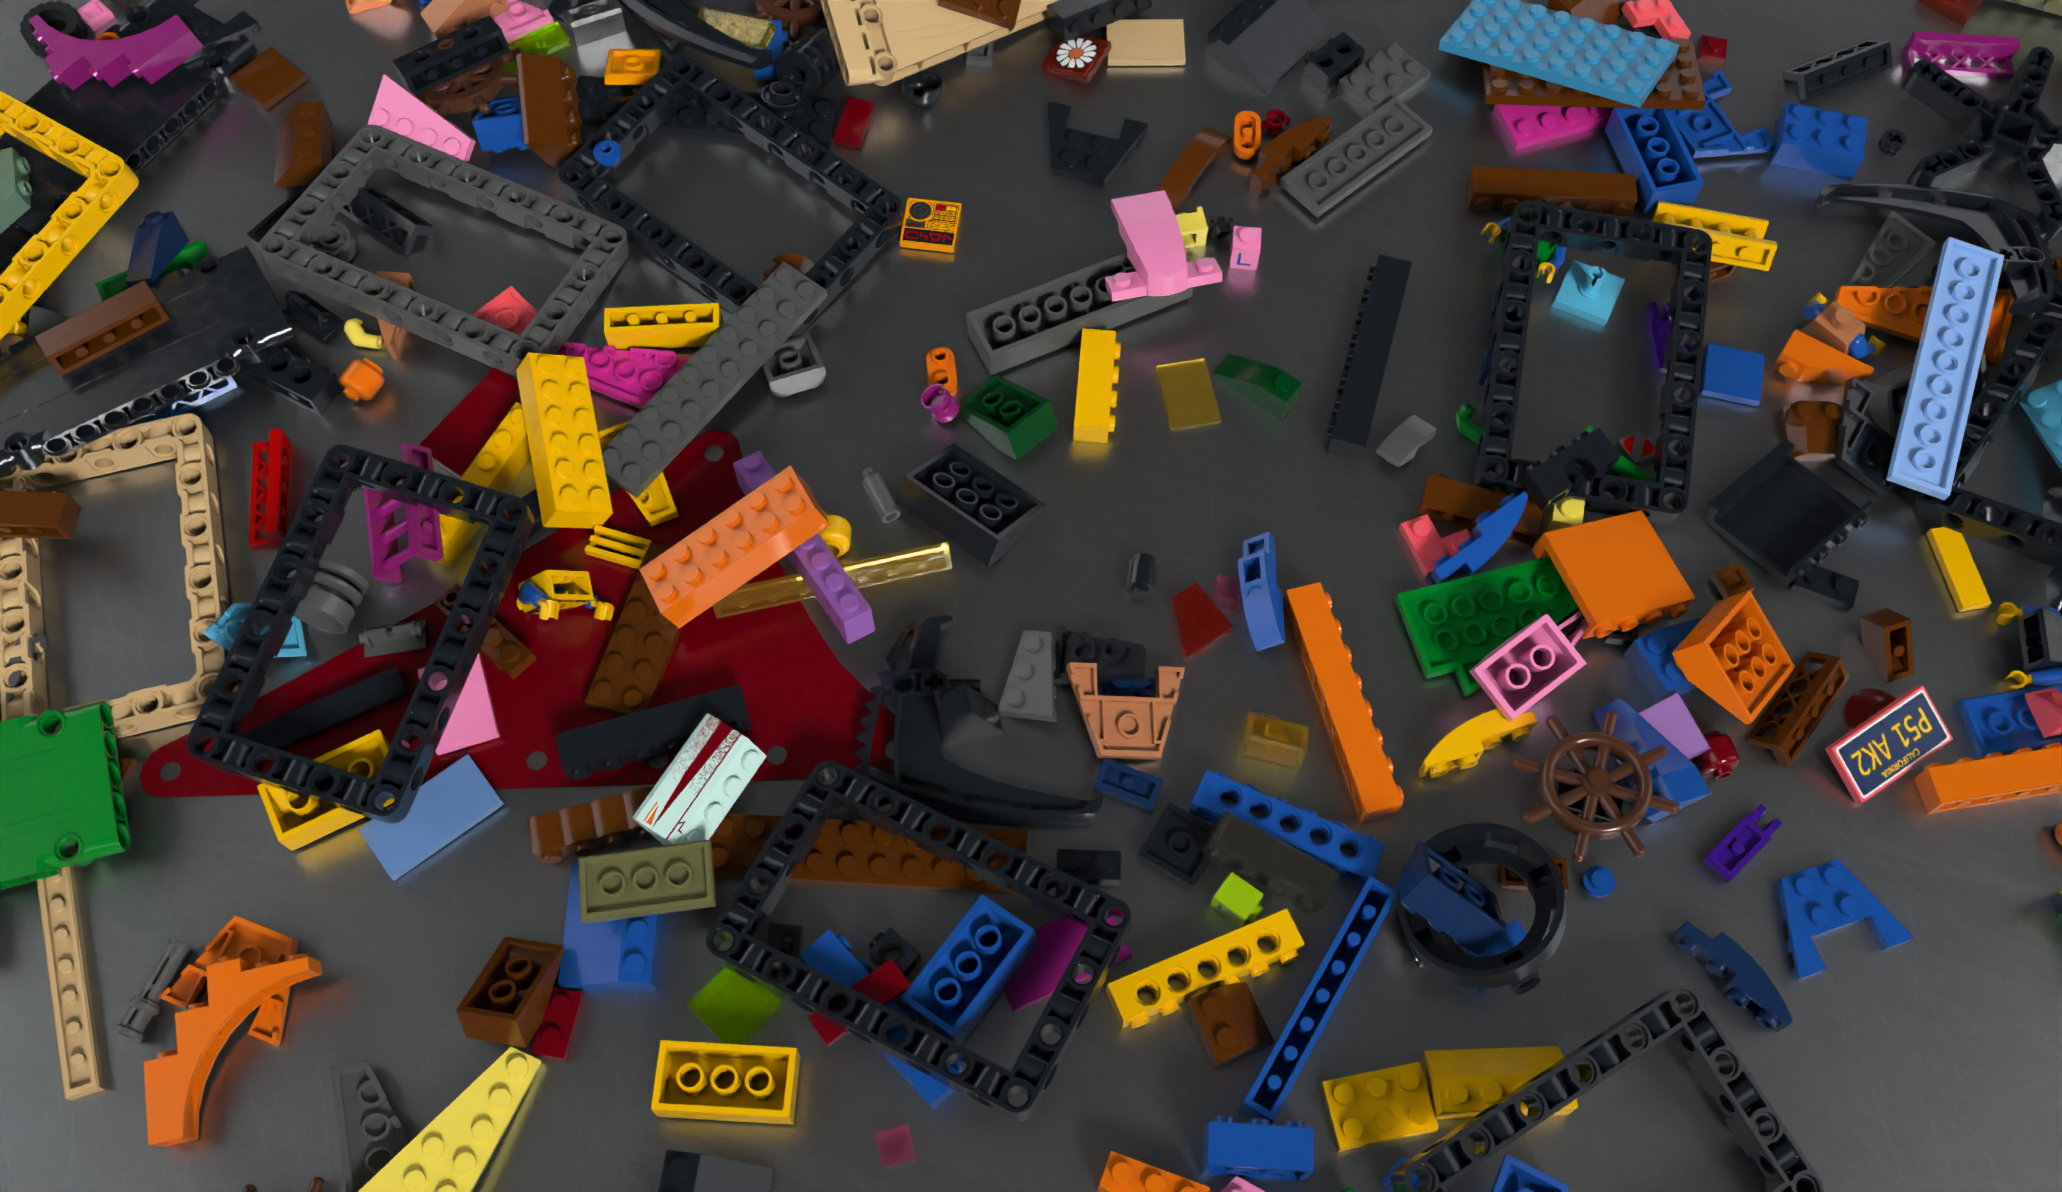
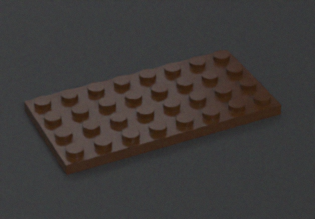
M1684 38L1669 40L1672 43L1679 44L1678 53L1640 108L1704 110L1706 99L1693 40ZM1481 62L1485 104L1638 108Z

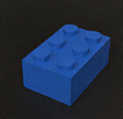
M1787 102L1775 122L1773 139L1777 145L1774 151H1772L1771 164L1851 180L1864 160L1868 118Z
M1217 1116L1214 1117V1121H1208L1202 1132L1201 1175L1305 1182L1314 1172V1128L1305 1127L1304 1122L1284 1121L1283 1126L1270 1125V1120L1254 1118L1249 1119V1124L1235 1123V1118Z

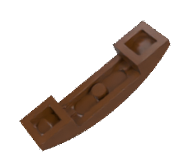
M1208 126L1199 132L1185 147L1157 190H1165L1174 212H1177L1190 195L1193 184L1213 158H1218L1231 142L1232 137Z

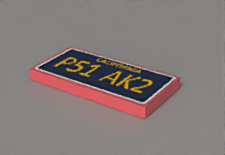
M1915 686L1826 747L1825 750L1854 802L1863 803L1949 743L1953 738L1924 686Z

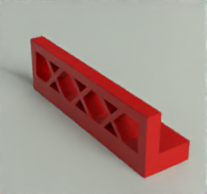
M282 428L270 429L269 441L253 442L248 542L251 549L281 546L288 532L292 443ZM262 451H269L268 464L262 461ZM268 474L267 489L261 486V480ZM266 501V514L264 515L259 511V507ZM265 526V533L268 538L258 539V532Z

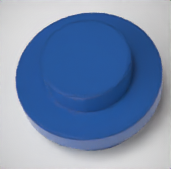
M1591 866L1582 876V884L1585 891L1597 898L1610 895L1616 885L1613 873L1604 866Z

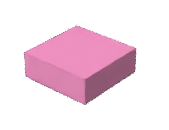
M91 0L77 10L83 22L93 32L115 18L112 11L100 0Z

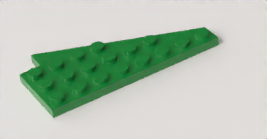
M1549 556L1398 593L1395 597V602L1425 678L1428 679L1455 672L1464 697L1470 696L1481 687L1469 671L1503 642L1544 614H1548L1558 626L1579 609Z

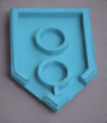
M233 603L225 611L224 615L214 624L212 623L203 634L230 651L253 603ZM294 616L292 617L291 621L293 624L278 656L273 658L307 655L301 620ZM270 626L263 628L260 635L266 633Z

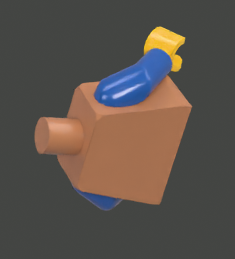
M1820 291L1807 302L1808 305L1803 309V318L1810 322L1801 332L1853 358L1861 359L1870 355L1877 357L1887 345V343L1882 342L1874 335L1866 342L1864 336L1865 324L1855 317L1849 308L1841 306L1836 301L1831 302Z

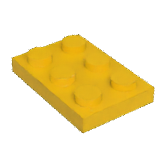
M1420 1062L1322 1081L1320 1084L1338 1152L1435 1132L1439 1129Z

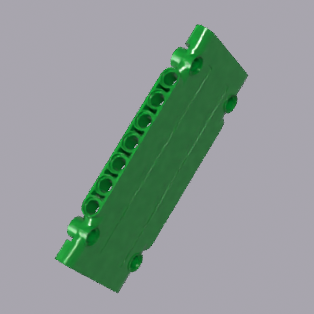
M99 701L61 712L48 710L39 717L22 716L1 721L0 890L58 875L61 872V868L72 865L84 867L91 864L95 859L129 851L131 838L113 716L108 704L105 701ZM61 722L60 729L55 732L56 726ZM78 844V851L72 856L73 847Z

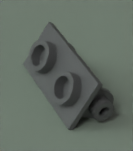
M414 620L405 623L364 628V631L358 633L360 644H364L365 658L426 649V620Z

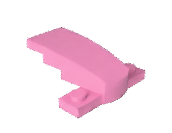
M1165 190L1111 199V209L1118 221L1119 234L1127 246V257L1136 270L1135 272H1121L1105 277V286L1112 302L1147 295L1167 296L1182 292L1191 287L1222 282V270L1215 257L1200 258L1196 261L1187 262L1177 218Z

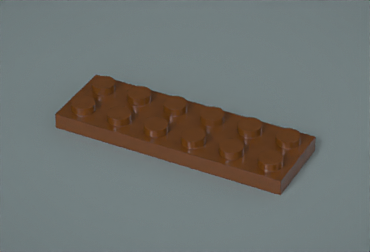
M650 543L640 568L669 548ZM640 570L585 700V704L589 708L618 716L651 708L683 626L678 628L660 613Z

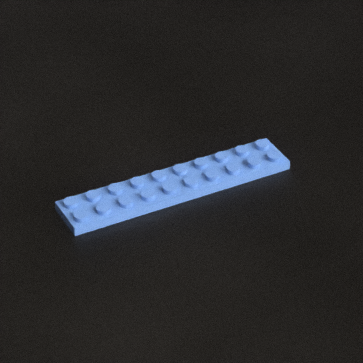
M1948 237L1943 243L1886 480L1941 500H1945L1950 496L2005 255L1952 237Z

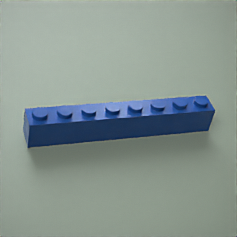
M1369 876L1239 1109L1240 1112L1252 1119L1270 1120V1125L1273 1123L1397 897L1396 890Z

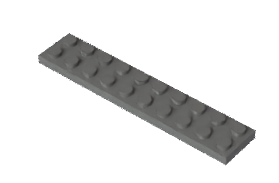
M783 262L602 450L606 477L637 499L827 298L826 289Z

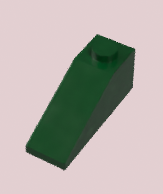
M1228 354L1212 372V376L1281 420L1298 401L1302 382L1278 367Z

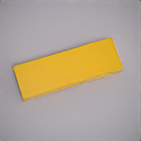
M1946 527L1930 529L1926 535L1958 612L1987 608L1991 605L1992 602L1963 534Z

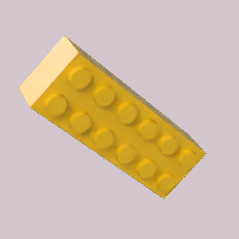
M528 352L516 369L543 527L594 529L596 525L602 526L613 514L584 357Z

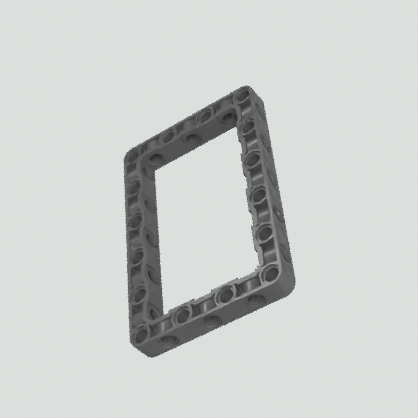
M375 125L365 126L356 133L259 242V250L265 267L269 272L517 377L516 369L528 352L557 354L629 256L627 232L620 225ZM385 167L401 174L405 179L427 188L433 187L449 194V197L475 208H484L496 213L499 218L524 228H532L544 233L545 237L569 247H578L585 251L521 335H517L311 248L309 245L321 237L335 221L334 217L344 205H349L356 197L359 188H364L366 180L376 169L379 170Z

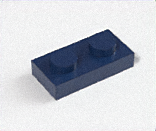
M1104 758L1093 790L1152 812L1164 780Z

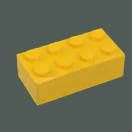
M660 1040L651 1110L657 1117L794 1125L801 1056L798 1049L794 1047Z

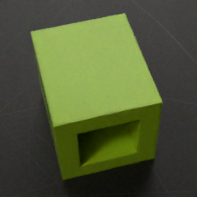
M1231 872L1213 896L1210 906L1241 928L1244 927L1248 920L1253 923L1258 918L1264 908L1260 905L1264 894Z

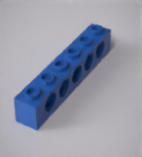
M1205 771L1192 801L1190 814L1364 887L1369 876L1374 878L1386 846L1379 843L1376 837L1370 834L1363 833L1360 835L1353 832L1342 822H1330L1322 819L1318 813L1311 809L1296 808L1289 805L1290 803L1282 797L1265 795L1251 784H1239L1232 781L1223 772ZM1224 796L1231 797L1235 800L1236 804L1227 806L1222 803L1220 798ZM1260 809L1266 817L1255 818L1250 813V810ZM1288 821L1292 823L1295 830H1284L1280 822ZM1310 835H1321L1325 843L1317 844L1313 842ZM1340 847H1350L1354 851L1355 856H1345L1341 852Z

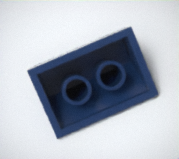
M1420 840L1416 844L1398 882L1401 904L1410 913L1415 914L1417 912L1424 917L1434 930L1438 932L1444 931L1451 936L1455 944L1461 949H1469L1479 956L1506 930L1496 894Z

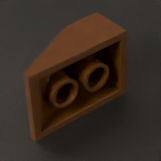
M504 937L456 1009L466 1038L526 1048L542 1023L565 951L564 946Z

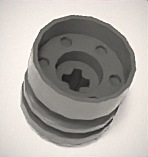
M321 558L318 563L320 568L305 599L300 601L293 616L317 629L343 634L347 632L356 613L352 606L361 604L362 595L366 594L370 584L353 569L336 561Z

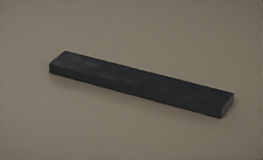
M395 666L236 736L284 751L409 696L401 674Z

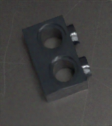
M1342 32L1335 38H1330L1317 51L1314 50L1307 55L1304 61L1303 76L1322 93L1326 94L1338 85L1341 78L1363 63L1365 49L1345 32Z

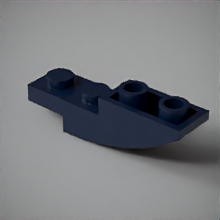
M1688 921L1675 931L1670 940L1677 945L1680 952L1686 956L1696 958L1705 965L1709 973L1726 980L1719 991L1727 996L1731 1004L1740 1009L1747 1010L1766 1029L1779 1032L1790 1025L1792 1017L1777 988L1756 961L1735 941L1723 932L1714 939H1711Z

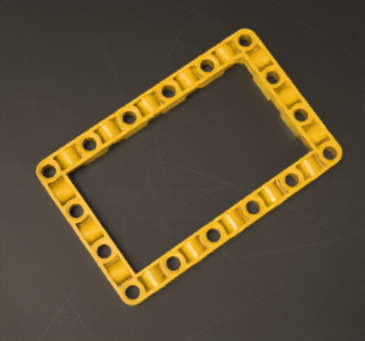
M0 91V137L6 132L88 179L76 192L73 191L51 215L52 219L37 235L34 234L12 258L13 262L0 275V341L128 199L139 183L137 175L122 158Z

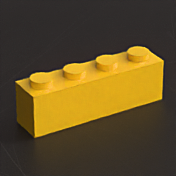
M719 303L605 308L604 334L608 346H615L617 350H630V348L701 347L724 324Z
M1082 328L1073 441L1107 443L1108 432H1114L1115 415H1110V407L1116 408L1117 391L1112 390V383L1118 384L1119 366H1114V359L1120 360L1121 342H1115L1116 331Z

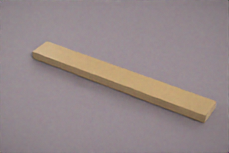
M74 865L61 868V872L58 875L37 880L64 1097L70 1101L104 1090Z

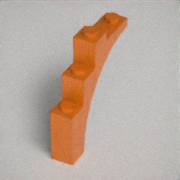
M302 953L287 956L286 962L275 964L274 961H262L254 964L253 962L241 959L240 955H228L220 957L219 963L206 965L208 1002L194 1003L188 1005L187 1011L175 1013L177 1050L157 1053V1059L143 1062L149 1146L167 1147L199 1139V1111L205 1084L216 1057L230 1035L253 1010L271 996L297 982L322 975L321 961L310 958L308 954Z

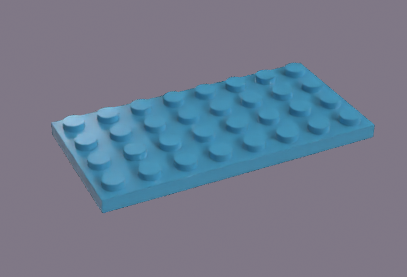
M1473 0L1440 39L1438 50L1640 108L1676 57L1679 44L1672 43L1667 39L1646 36L1642 32L1621 29L1616 25L1595 22L1591 18L1573 16L1565 11L1548 9L1540 4L1533 5L1520 0Z

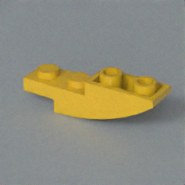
M1497 708L1468 720L1446 735L1431 750L1418 770L1419 777L1430 775L1431 778H1436L1446 774L1449 771L1448 769L1458 766L1460 769L1470 768L1478 763V759L1484 752V749H1493L1499 746L1502 741L1508 739L1516 742L1531 735L1530 732L1538 722L1534 712L1523 713L1513 721L1508 722Z

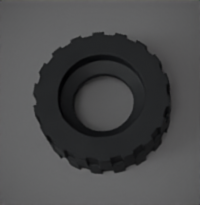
M49 1L45 4H39L37 7L30 9V12L24 15V19L20 23V32L31 50L37 56L40 55L41 58L49 56L45 50L48 45L43 46L32 34L35 28L28 21L36 14L49 26L66 24L65 29L61 31L63 34L79 39H87L86 36L88 35L87 27L74 7L72 8L70 4H65L62 1Z

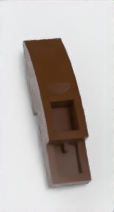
M1324 116L1303 122L1270 141L1259 152L1257 169L1252 173L1249 191L1258 196L1265 188L1269 189L1274 184L1277 175L1281 171L1285 172L1291 164L1297 167L1314 155L1319 145H1325L1332 135L1330 128L1333 118Z
M458 583L434 602L435 606L447 618L461 589ZM495 618L493 619L480 652L499 670L502 669L514 680L534 663L537 658ZM473 623L464 625L461 632L470 630Z

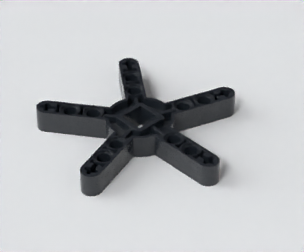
M2045 47L2033 48L2019 67L2008 98L1989 101L1932 62L1926 60L1917 61L1904 80L1903 89L1909 95L1965 131L1963 141L1921 159L1908 177L1907 184L1938 188L1980 168L2005 176L2019 207L2035 215L2033 220L2041 224L2038 229L2046 233L2044 239L2047 241L2052 240L2062 229V199L2043 161L2062 163V126L2053 125L2037 106L2054 61L2053 53Z

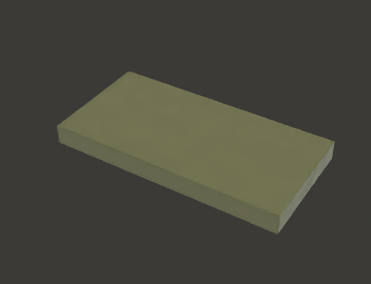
M710 840L578 857L580 916L582 924L716 906L713 851Z

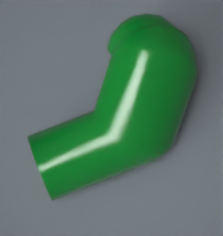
M1464 403L1455 413L1457 429L1460 433L1478 444L1480 428L1474 425L1473 414L1476 412L1475 407L1469 403Z

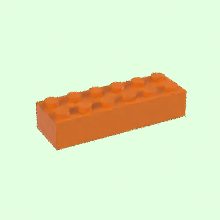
M790 465L639 570L660 613L675 626L681 628L831 524L806 481Z

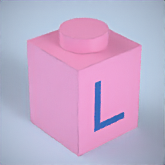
M1234 226L1230 246L1229 268L1257 270L1262 228Z

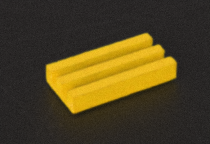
M595 526V533L589 539L590 544L586 545L584 549L586 555L640 569L649 545L652 543L651 540L603 526ZM597 545H601L604 547L614 549L615 551L636 555L640 558L638 560L596 547Z

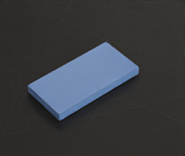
M467 754L420 786L409 813L402 821L390 824L372 819L358 830L391 879L395 881L499 809L504 803L472 758Z

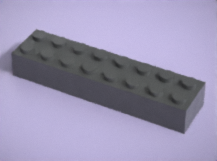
M1127 252L966 313L967 333L991 376L1080 341L1082 338V328L1109 330L1192 297L1193 287L1167 296L1147 295L1112 302L1105 286V277L1121 272L1129 273L1136 271L1127 257Z

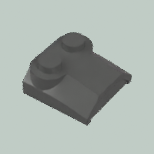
M810 333L786 340L761 366L770 392L779 397H787L801 391L814 389L824 382L826 376L824 364Z

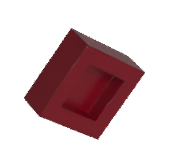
M1701 35L1698 42L1697 62L1723 66L1726 60L1728 39Z

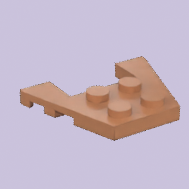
M1069 662L1066 665V671L1097 758L1150 760L1161 758L1171 723V713L1174 704L1177 702L1178 688L1181 679H1183L1185 667L1158 666L1154 669L1156 698L1098 695L1097 663Z

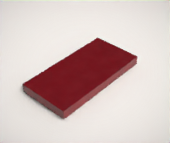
M493 368L419 445L431 448L432 460L460 479L514 404L517 402L522 405L518 381L505 372Z

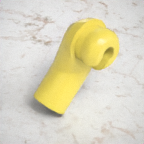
M352 318L345 322L344 332L354 346L372 349L381 348L382 337L380 335L366 334L363 326H361L363 322L360 319Z

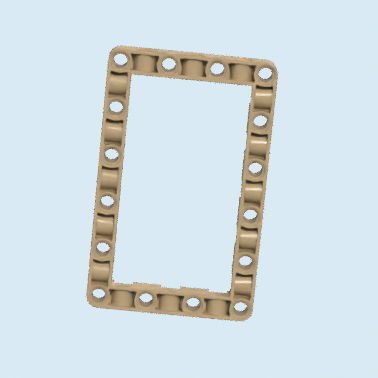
M192 413L120 428L65 455L51 457L45 454L44 462L35 469L23 470L18 465H15L13 472L0 477L1 489L20 492L24 489L36 491L177 458L178 463L175 464L177 494L181 497L182 514H179L182 546L186 549L187 565L184 566L187 599L191 603L192 619H189L191 649L196 658L197 673L194 674V677H191V681L170 686L162 684L129 692L125 697L105 701L112 712L116 739L196 720L229 653L224 647L203 634L212 623L214 624L224 615L225 611L230 607L213 436L202 420ZM0 537L2 721L22 716L39 717L43 712L48 711L45 652L39 646L40 641L35 643L34 648L36 653L43 652L41 658L35 661L29 650V638L33 637L35 633L44 635L39 538ZM19 636H21V637H20V642H21V644H20V645H16ZM21 656V660L25 662L7 667L10 658ZM21 670L20 683L24 681L25 683L19 687L10 686L8 682L9 676L13 672ZM238 684L233 688L232 693L238 691ZM7 693L14 694V699L8 702ZM100 699L72 707L63 708V711L96 703L103 700ZM61 722L56 726L55 732L60 729Z

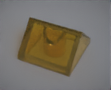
M1249 710L1238 755L1299 771L1307 751L1310 726Z

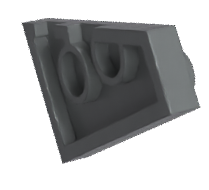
M1023 631L997 710L1001 716L1057 722V712L1054 710V698H1056V687L1054 685V671L1056 670L1055 637L1051 632Z

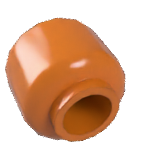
M363 358L362 361L353 360L340 376L339 381L344 387L342 393L355 402L359 399L365 401L372 400L384 384L383 370L369 359Z

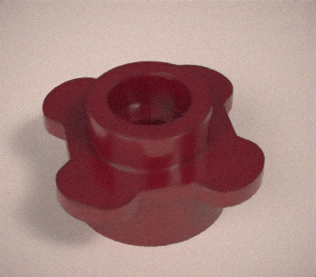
M1272 109L1267 112L1266 119L1261 121V129L1263 131L1268 130L1275 136H1279L1285 132L1286 126L1290 125L1291 119L1284 111Z

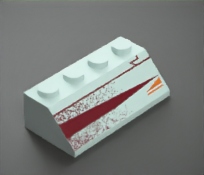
M707 713L632 819L664 846L709 840L767 756L747 737Z

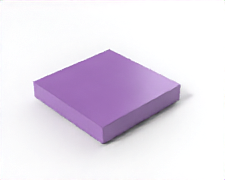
M1679 693L1638 713L1689 760L1711 749Z

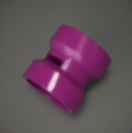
M942 384L929 386L921 396V404L940 423H947L953 420L959 412V403Z

